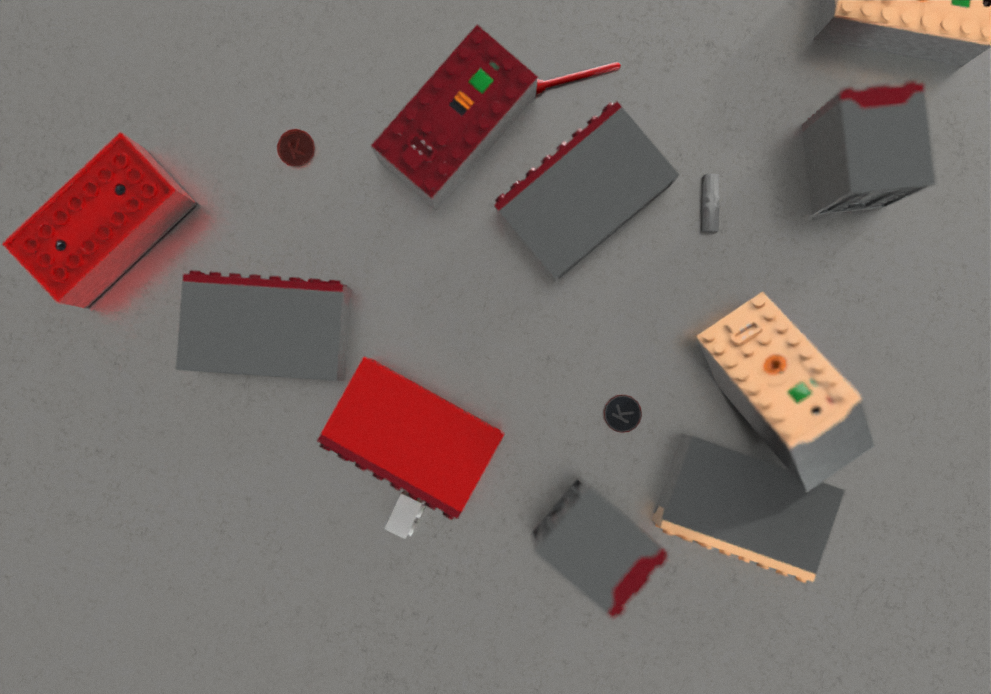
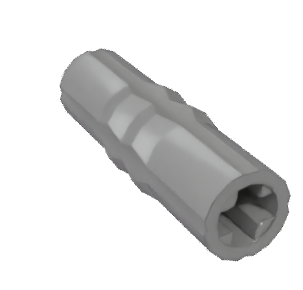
M719 174L703 175L702 232L717 233L719 230Z

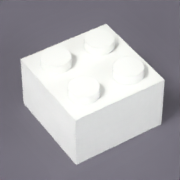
M406 491L400 494L384 528L406 539L407 535L412 536L417 525L414 521L416 517L420 519L425 509V506L422 505L424 502L422 499L414 500L407 496L408 492Z

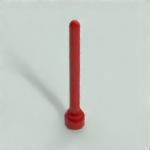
M615 62L546 81L538 79L536 95L542 94L543 91H546V88L618 70L621 68V64Z

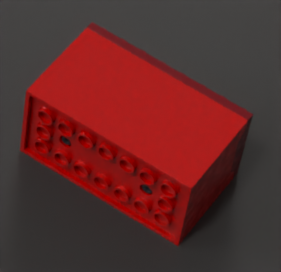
M120 132L11 234L2 245L57 303L87 308L197 203L145 148Z
M364 356L317 441L321 443L320 447L324 450L337 453V457L344 461L355 462L354 466L362 471L370 470L373 472L372 476L380 481H383V479L391 482L390 486L400 491L402 488L408 492L407 496L412 499L418 500L420 498L425 501L424 505L432 510L440 509L443 511L442 515L450 520L456 518L458 520L505 434L500 429L374 359Z

